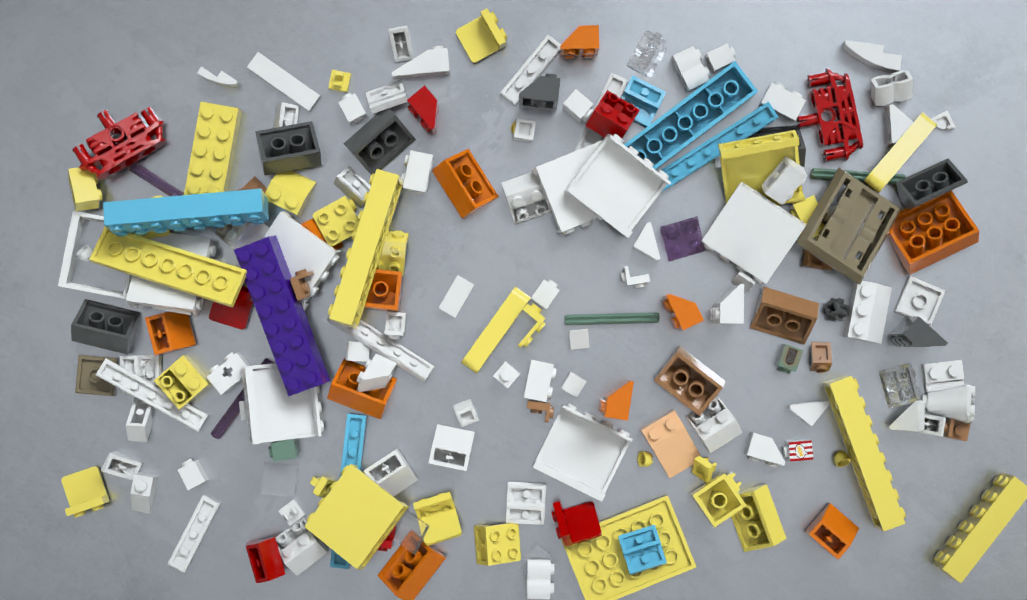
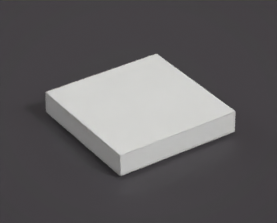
M908 276L894 311L907 317L919 316L931 326L945 290Z

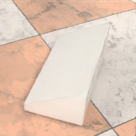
M284 102L277 103L273 128L297 124L300 106Z
M348 166L335 178L333 183L347 197L353 199L359 208H362L366 204L363 203L366 192L370 191L371 186Z
M457 275L439 309L456 318L474 284Z

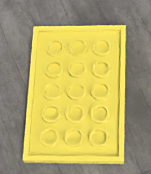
M668 495L600 521L599 524L602 531L600 537L566 547L561 538L585 600H617L696 568ZM655 524L667 564L630 575L618 536Z

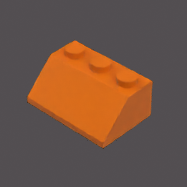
M469 148L443 160L432 169V172L462 219L499 197Z
M376 269L364 309L399 312L402 272Z
M344 358L330 385L327 399L381 420L397 379L392 377L386 388L359 392L357 391L359 385L357 378L361 371L365 372V366Z
M625 380L604 395V400L600 399L599 411L602 412L601 415L607 418L628 421L634 381Z
M412 530L377 576L396 597L402 600H414L446 557L433 545H425L423 537Z

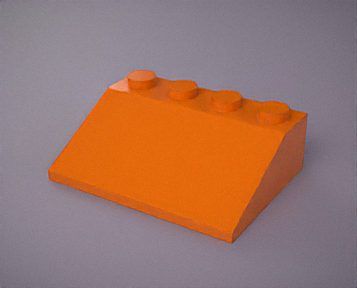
M951 190L915 208L901 210L888 233V237L901 263L909 275L978 243L980 231Z

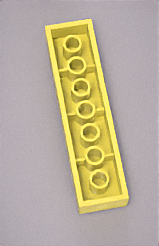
M376 169L375 174L372 173L369 184L371 188L369 192H366L363 203L366 204L364 210L359 212L358 222L360 223L358 229H354L352 234L354 242L352 248L349 247L346 253L348 261L346 267L343 266L340 272L342 280L334 291L336 299L328 310L330 320L354 329H358L403 186V181L399 175Z
M843 375L824 382V389L875 528L884 532L906 524L904 520L906 518L903 507H899L897 501L899 500L898 492L891 485V481H893L892 475L889 470H886L884 465L886 463L885 456L882 451L879 452L877 446L879 444L878 437L875 433L873 434L870 427L873 426L872 420L865 413V401L862 396L859 397L857 380L853 379L852 376Z

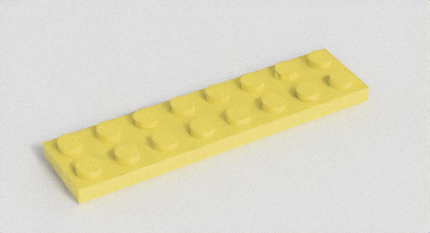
M104 227L89 259L93 263L232 308L247 273L245 269L135 234L128 233L127 236L119 237L113 234L107 227Z

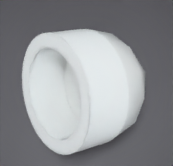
M85 245L76 253V256L80 260L88 262V257L91 256L93 250L89 245Z

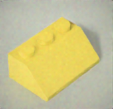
M767 484L738 492L747 506L731 517L744 552L773 547L787 539Z

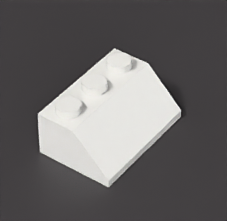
M853 281L843 337L878 344L882 343L891 287L868 281H862L859 285Z
M744 284L732 286L713 305V308H710V320H713V324H744Z

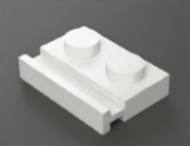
M401 80L366 92L372 114L407 102V95Z
M962 360L922 364L926 387L925 392L964 385Z

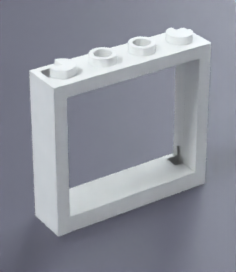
M73 211L58 286L126 299L132 277L130 274L126 276L123 292L72 283L77 259L76 253L79 249L84 219L104 223V216Z

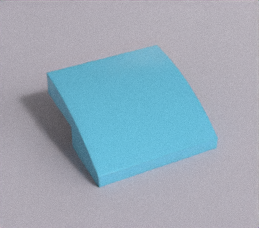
M632 75L621 99L640 110L633 122L646 128L651 124L666 92Z
M655 524L618 536L630 575L667 564Z

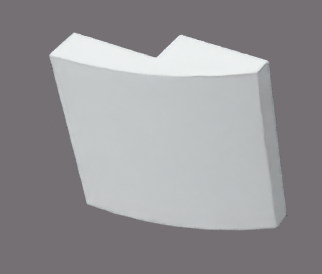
M162 355L120 356L121 367L159 387L154 380L162 374ZM120 389V394H129Z
M508 481L506 523L544 525L546 483Z

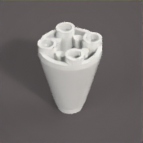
M963 385L929 392L928 395L923 394V402L927 412L963 423L974 422L975 405L971 404H974L975 386Z

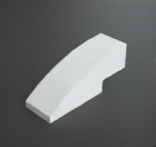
M848 40L842 43L841 48L849 55L872 68L889 73L900 71L902 55L883 53L884 45Z

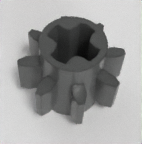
M831 298L825 304L824 314L830 315L829 320L843 321V318L848 315L849 305L844 304V299Z

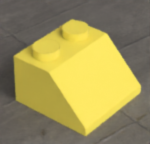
M294 171L276 173L265 195L268 198V202L301 217L317 182Z
M725 473L704 483L690 493L714 528L747 506Z

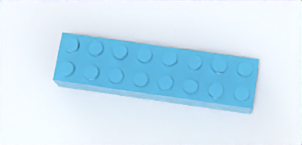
M734 61L624 145L627 148L632 146L639 152L637 156L642 160L644 158L650 160L654 164L652 168L656 170L756 95L758 90L736 61Z
M262 189L103 202L104 226L119 237L127 236L128 233L144 235L148 231L165 233L170 229L185 231L186 228L193 227L195 230L205 229V226L223 228L228 224L243 226L244 223L252 222L254 225H260L264 221H269L268 198Z

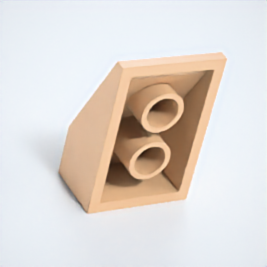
M673 409L640 429L669 478L692 466L694 459L701 456Z

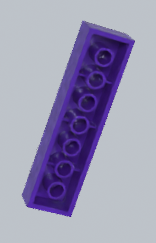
M268 236L235 249L234 252L240 268L247 270L245 282L288 396L330 381L302 303L296 298L290 281L292 276L277 236Z

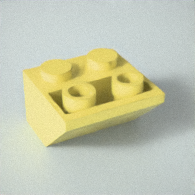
M182 355L154 380L179 410L212 385L207 376L188 355Z

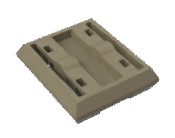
M839 167L796 243L860 285L902 209ZM842 184L847 186L845 189L841 191V197L839 196L836 201L838 203L829 207L833 199L837 195L838 191L840 190ZM820 223H823L825 226L818 232L820 234L819 237L813 240L812 238ZM828 232L826 237L822 236L824 233ZM861 254L859 259L855 258L856 255Z

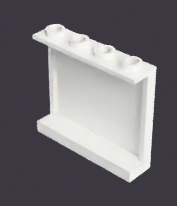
M607 134L565 190L625 237L629 238L633 233L631 230L666 185H670L671 182L668 180L669 176L662 170L657 172L652 168L654 164L647 158L642 160L637 156L639 152L632 146L627 148L622 144L624 140L617 134L613 136Z
M603 140L532 168L534 175H537L559 228L557 233L564 232V235L575 231L574 227L578 225L585 227L592 224L591 220L595 218L602 220L599 215L565 189Z
M741 182L702 239V242L705 243L704 247L712 252L715 250L720 253V257L723 260L735 263L736 268L741 272L746 273L747 271L752 274V278L756 282L767 284L806 227V223Z
M283 211L279 213L263 238L277 236L292 277L296 276L295 272L306 269L307 272L313 271L314 275L304 278L310 286V297L300 300L305 311L309 306L307 303L309 299L318 293V286L321 281L324 282L330 274L328 271L331 266L334 267L340 260L339 254L341 250H335L292 219L293 215Z
M170 233L168 236L150 239L210 259L216 255V245L211 238ZM133 275L125 300L131 308H139V305L189 311L193 312L195 316H198L199 310H202L204 303L201 297Z
M276 363L241 367L249 444L322 436L321 432L324 431V426L319 415L322 412L321 402L318 401L317 396L320 393L319 386L288 396Z
M570 403L567 406L562 405L532 467L602 502L605 492L633 439L629 437L630 433L622 429L618 432L612 429V424L604 420L602 423L594 420L596 416L585 412L584 415L577 412L578 407Z

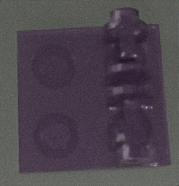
M698 216L661 226L660 233L663 236L668 261L705 251Z

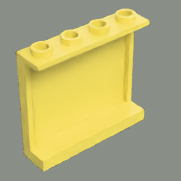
M795 130L718 144L726 204L739 184L743 182L778 206L781 205L764 193L762 184L785 156L800 165L798 145L800 144ZM802 185L794 191L792 198L784 204H794L805 200Z
M350 464L342 470L340 479L331 485L329 494L319 501V507L315 513L313 512L308 516L307 524L304 527L357 570H363L409 506L397 500L360 471L357 465Z

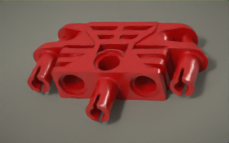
M826 68L823 73L808 75L807 77L808 81H810L808 83L809 87L827 84L828 86L824 89L822 87L818 90L812 89L810 91L814 113L798 116L797 122H800L798 127L817 125L821 147L840 144L841 147L823 150L824 155H829L824 157L826 162L841 158L847 161L857 148H863V138L854 95L847 73H844L842 76ZM836 81H842V85L837 86ZM822 112H826L829 114V121H824L822 119ZM854 139L855 143L849 146V140Z
M151 107L146 108L147 112L144 109L140 113L149 125L147 128L137 112L115 123L108 110H103L104 116L100 112L97 118L105 129L86 139L87 146L92 154H94V157H90L83 144L78 145L80 151L77 146L72 149L81 163L79 168L96 174V179L102 180L144 158L166 143V140L162 138L164 121L158 120ZM116 133L121 134V137L117 139L112 138ZM156 135V139L152 140L151 137ZM102 165L103 168L99 170L96 167Z

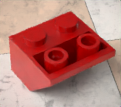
M424 85L407 99L409 104L407 108L415 118L419 117L421 119L419 122L427 133L431 131L435 134L437 132L439 104L437 99Z
M607 90L585 126L604 138L607 134L612 136L617 134L623 139L640 110Z
M275 537L246 543V550L256 583L271 581L285 575Z

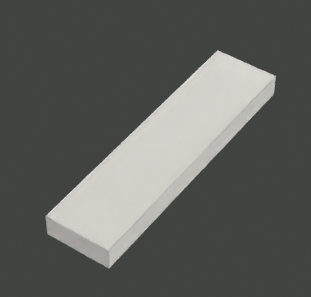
M547 35L500 92V95L515 106L519 101V93L541 75L559 53L561 44L550 35Z
M257 52L247 66L248 69L309 112L321 97L259 52Z
M205 495L201 497L168 565L183 573L186 572L220 506L219 502Z

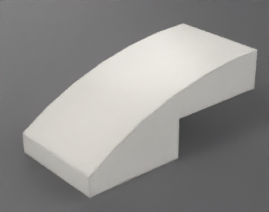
M203 67L197 72L201 77L218 85L226 87H239L241 85L223 71L217 77Z

